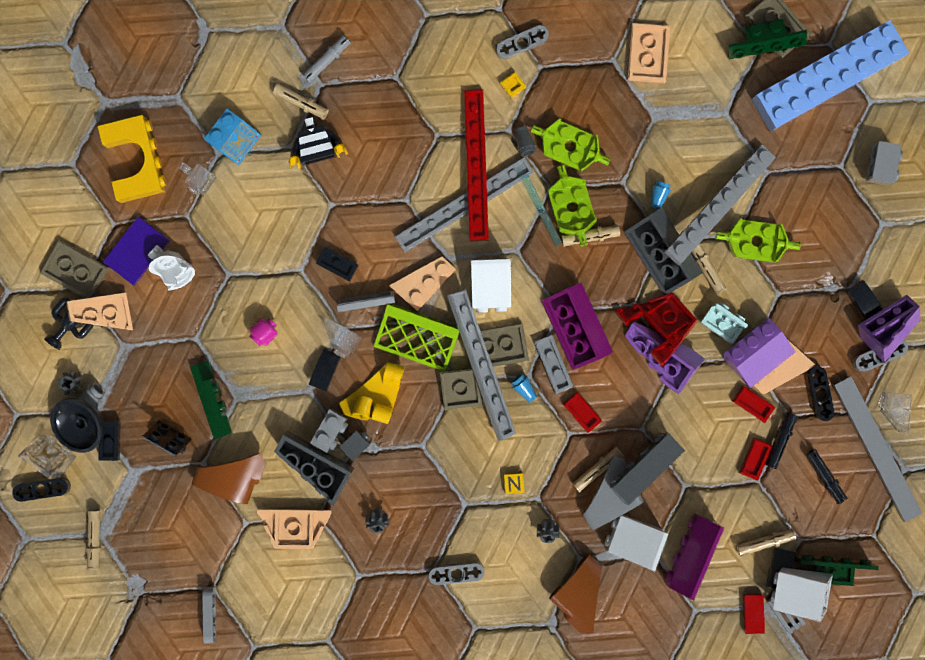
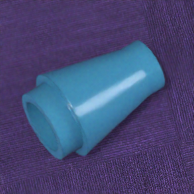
M656 181L652 188L650 207L658 210L661 209L671 192V185Z
M520 374L511 381L512 388L526 399L528 403L536 399L537 395L527 376Z

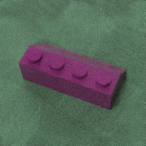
M582 282L542 300V304L572 370L613 353Z
M698 514L689 519L687 525L689 528L688 532L682 536L680 551L675 553L672 563H674L672 570H668L665 576L666 585L670 589L691 600H694L724 530V527Z

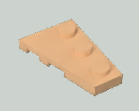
M126 293L66 302L69 321L133 330Z

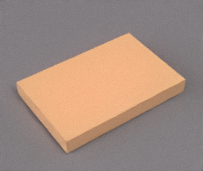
M631 24L627 81L666 83L670 25Z

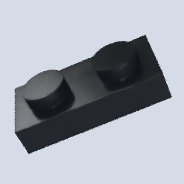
M324 247L316 262L317 265L349 282L359 266Z
M102 422L103 437L99 444L98 461H119L121 422Z

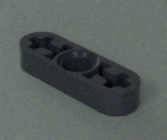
M814 366L807 372L814 413L817 419L830 421L834 417L835 411L827 372L823 367ZM816 370L817 372H821V376L818 377L819 383L823 382L824 385L814 386V383H818L817 378L813 377V374L816 373ZM819 388L825 390L826 394L823 399H818L816 396V391ZM827 401V404H823L824 409L829 411L826 417L820 414L823 411V405H818V402Z
M66 478L23 483L14 487L12 495L19 502L62 496L70 491L71 484ZM60 483L65 485L62 492L61 489L52 490V486L59 485ZM40 484L46 487L44 495H40L37 492V487ZM22 489L24 491L31 489L32 493L25 494L24 496L19 495V491Z

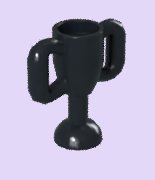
M65 297L58 301L51 312L52 317L61 322V327L54 336L48 335L44 338L48 344L58 350L62 347L60 340L67 331H71L76 338L82 339L87 336L94 326L85 324L80 332H78L76 327L81 323L69 321L68 310L65 311L63 316H60L59 313L65 307L66 302L71 301Z

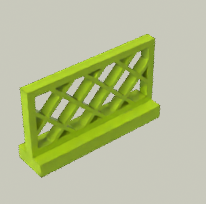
M391 303L387 304L373 347L441 371H446L460 331L458 326ZM388 316L396 318L399 326L389 330L386 324ZM409 323L413 324L417 332L407 336L403 326ZM401 328L405 338L395 342L391 332ZM430 330L435 338L425 342L421 332ZM389 334L393 343L388 346L379 344L381 336ZM418 334L423 344L413 348L409 338ZM444 336L453 338L451 346L443 349L439 339ZM404 340L407 341L411 349L405 353L400 351L397 346L398 343ZM437 341L441 350L431 355L427 344ZM424 346L429 356L421 359L417 356L415 350ZM443 353L446 359L444 366L436 364L433 357Z

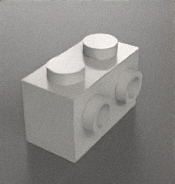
M883 141L872 144L866 182L889 186L898 180V164L903 156L901 151L902 145Z
M329 409L310 444L326 453L330 449L334 450L339 442L337 440L339 433L343 434L348 426V423H346L348 418L334 409Z

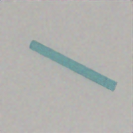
M528 175L522 177L521 179L555 246L562 244Z

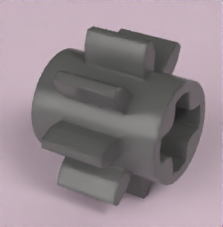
M67 372L62 373L63 378L57 379L60 382L58 390H65L64 395H69L70 391L72 394H77L76 389L83 387L80 385L82 377H76V372H71L70 376Z
M381 509L371 510L370 515L365 516L366 528H370V531L373 533L383 532L385 527H389L388 513L384 514V511Z
M552 519L542 520L541 524H537V537H541L540 539L544 543L554 542L555 538H559L560 525H555L556 523Z

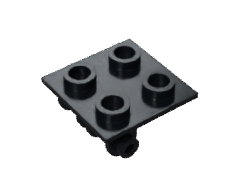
M160 421L141 437L175 457L179 453L183 454L186 446L192 440L186 437L184 433L178 432L168 424Z

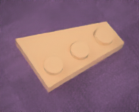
M440 257L389 286L418 312L456 269L446 259Z
M789 341L795 353L753 387L761 395H764L816 365Z

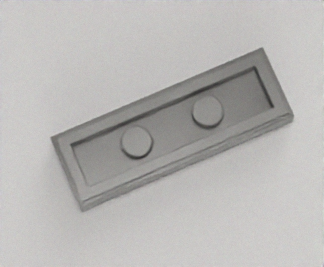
M394 291L338 299L337 311L343 312L395 303Z
M552 334L534 341L555 394L573 388Z

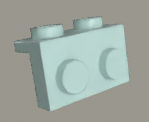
M721 302L719 304L714 303L700 323L728 343L733 344L748 324L744 322L745 319L736 313L734 315L729 312L730 308Z

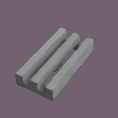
M770 598V599L767 601V603L769 604V606H770L771 609L773 610V605H774V604L771 603V598ZM773 610L789 634H792L794 630H798L801 625L806 624L802 617L795 616L798 622H795L790 614L784 613L792 624L789 627L780 612Z

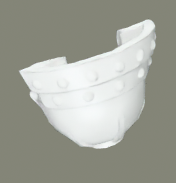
M156 245L148 254L153 259L149 265V271L159 275L168 287V290H175L185 286L195 275L192 265L177 252L169 250L163 252Z

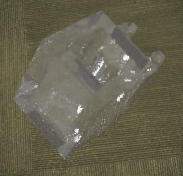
M184 162L179 167L180 170L189 175L184 182L189 185L187 189L195 195L198 192L205 195L217 178L198 163L194 169Z

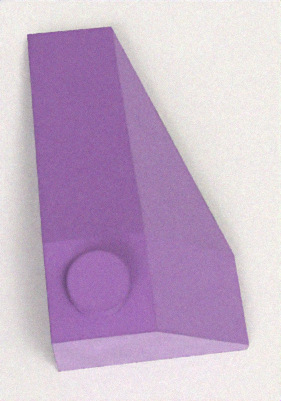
M633 322L625 335L639 354H643L649 361V367L651 369L654 368L660 375L659 379L677 394L683 390L705 360V358L690 347L680 344L665 365L661 367L651 355V350L665 342L657 332Z

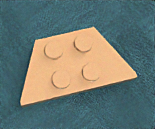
M257 509L258 516L260 515L264 528L271 538L270 541L274 549H313L332 514V510Z

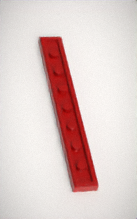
M483 89L464 90L470 241H489Z

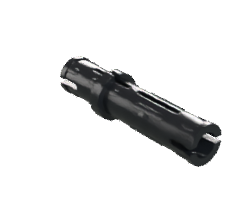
M786 412L784 421L777 430L779 432L765 463L766 466L777 470L790 436L793 435L792 431L799 416Z
M813 449L806 453L805 456L825 484L824 488L831 493L836 504L847 500L848 497L839 486L840 482L833 477L817 450Z

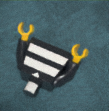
M312 117L304 120L306 130L299 131L298 137L294 139L288 163L290 169L295 164L300 169L301 163L305 166L335 157L340 158L339 154L341 152H345L347 155L348 151L341 138L334 131L326 129L324 125L317 127L315 118Z

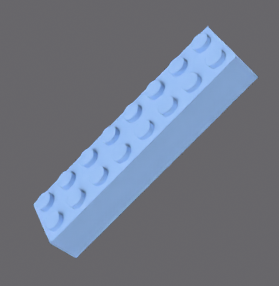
M889 20L762 91L752 99V102L768 130L772 132L908 55L909 51L893 23Z

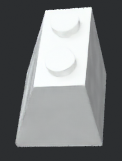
M510 259L471 260L472 309H476V313L488 312V309H496V312H507V308H511Z
M625 515L612 520L611 528L613 530L611 535H607L604 546H607V552L655 571L668 533L661 528Z
M782 568L779 573L776 572L774 584L777 587L776 592L773 591L771 596V603H774L773 610L821 622L827 612L833 574Z

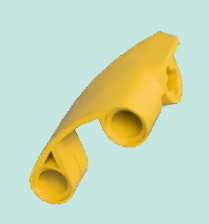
M387 362L364 385L339 403L343 415L360 420L371 419L389 424L405 366Z

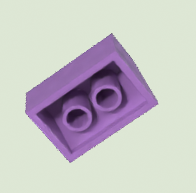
M768 318L724 353V360L745 384L752 388L792 356L795 350L783 332Z

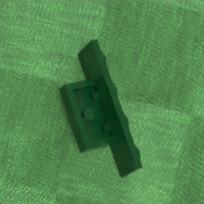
M783 19L744 26L747 41L728 45L729 60L804 46L807 44V30L787 33Z
M209 361L191 366L190 369L213 439L232 434L233 432L226 414L227 407L224 400L221 399V389L219 383L215 381Z
M802 555V558L795 557V561L800 564L814 565V572L833 574L831 582L833 585L854 586L855 569H879V566L872 564L871 560L860 559V562H853V559L841 558L838 561L828 556H821V559H814L812 555Z

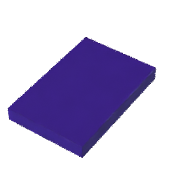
M138 217L103 262L135 286L153 261L148 254L156 245L163 250L170 240Z

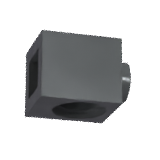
M357 430L340 448L353 461L371 444L369 442L370 437L363 430L361 432Z

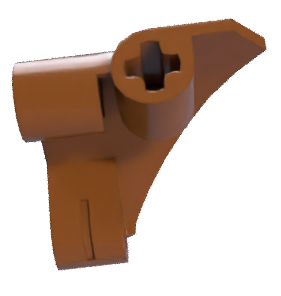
M260 453L229 463L197 466L191 484L215 496L241 504H248L255 484L257 485L261 479L266 462Z
M589 553L579 562L571 578L562 587H557L549 597V600L563 611L565 619L581 634L594 633L596 606L602 565Z

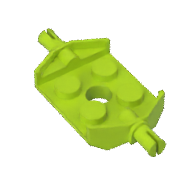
M558 119L547 129L533 125L531 133L541 136L543 155L581 172L594 162L598 161L608 166L611 158L599 153L598 135L594 136L562 122L561 119ZM573 142L575 150L567 151L565 143Z
M562 165V167L558 166L560 178L548 190L559 232L576 235L580 247H583V245H588L585 232L597 221L585 184L586 180L570 177L567 175L565 165ZM574 203L577 205V210L570 212L567 210V205Z
M742 218L738 219L730 232L716 231L715 239L728 242L733 257L776 263L787 249L800 250L801 242L788 240L783 224L742 220ZM754 236L759 237L761 240V244L758 247L752 244Z

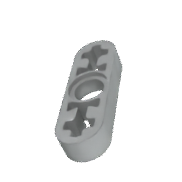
M539 25L503 40L497 45V55L500 59L507 60L538 47L547 41L549 32L546 27ZM537 31L544 33L543 39L536 37L533 39L534 43L531 44V38L537 35ZM525 38L528 41V45L523 48L519 47L517 40ZM511 42H514V47L508 50V54L500 52L502 46L509 48L512 47Z
M904 340L900 344L901 348L899 351H894L885 363L906 354L908 345ZM872 349L857 355L853 359V367L860 372L869 371L885 363L876 359V354ZM871 358L872 361L865 363L864 366H859L861 359L868 360Z
M478 562L435 566L429 572V580L434 585L479 581L484 576V567ZM464 567H468L467 571H472L473 567H477L481 572L478 573V576H474V573H468L469 578H465ZM455 568L462 571V576L458 579L451 576V571ZM445 569H449V580H446V576H441L440 580L432 577L435 571H439V574H445Z
M204 587L202 595L203 641L205 644L216 642L215 587Z

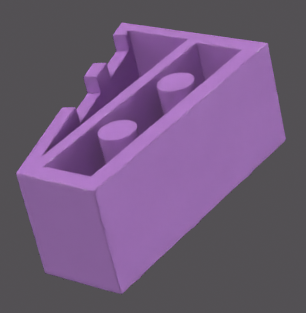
M905 295L859 324L860 338L885 363L921 320L920 306L908 295Z

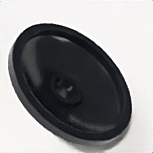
M67 398L58 402L53 407L50 415L51 428L55 437L63 446L74 452L86 453L92 451L100 444L103 437V425L97 412L88 403L76 398Z

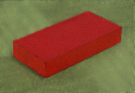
M745 386L740 388L732 400L733 403L763 423H766L776 408Z
M578 392L563 403L564 407L587 433L602 422L601 418Z
M753 438L739 473L758 481L773 446Z
M743 594L744 633L765 634L764 595Z

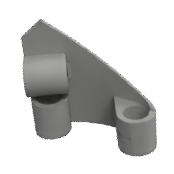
M611 458L601 485L583 514L591 531L618 518L644 502L641 495H639L630 505H627L610 488L612 479L618 474L621 475L626 470L625 467L628 464L625 459Z

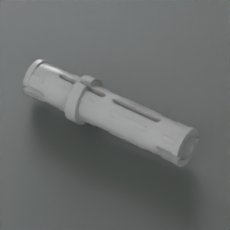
M342 34L302 74L303 77L307 78V81L311 84L335 58L338 59L340 57L339 54L351 44L350 41L346 40V37Z

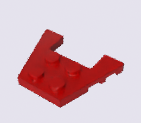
M674 293L650 299L649 302L643 304H633V307L616 310V315L626 326L643 316L664 339L665 342L651 350V355L661 367L665 365L697 323L696 317Z

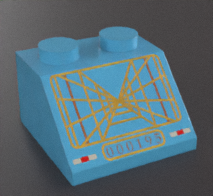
M226 109L204 140L234 163L240 165L262 135L229 109Z

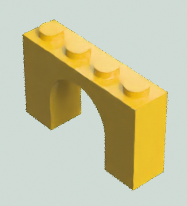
M140 115L98 126L103 146L111 148L122 144L135 143L140 145L145 156L144 165L136 175L111 182L116 201L124 203L165 192L164 186H167L166 179L160 172L162 163L159 156H156L155 149H157V143L151 135L153 127L150 120Z

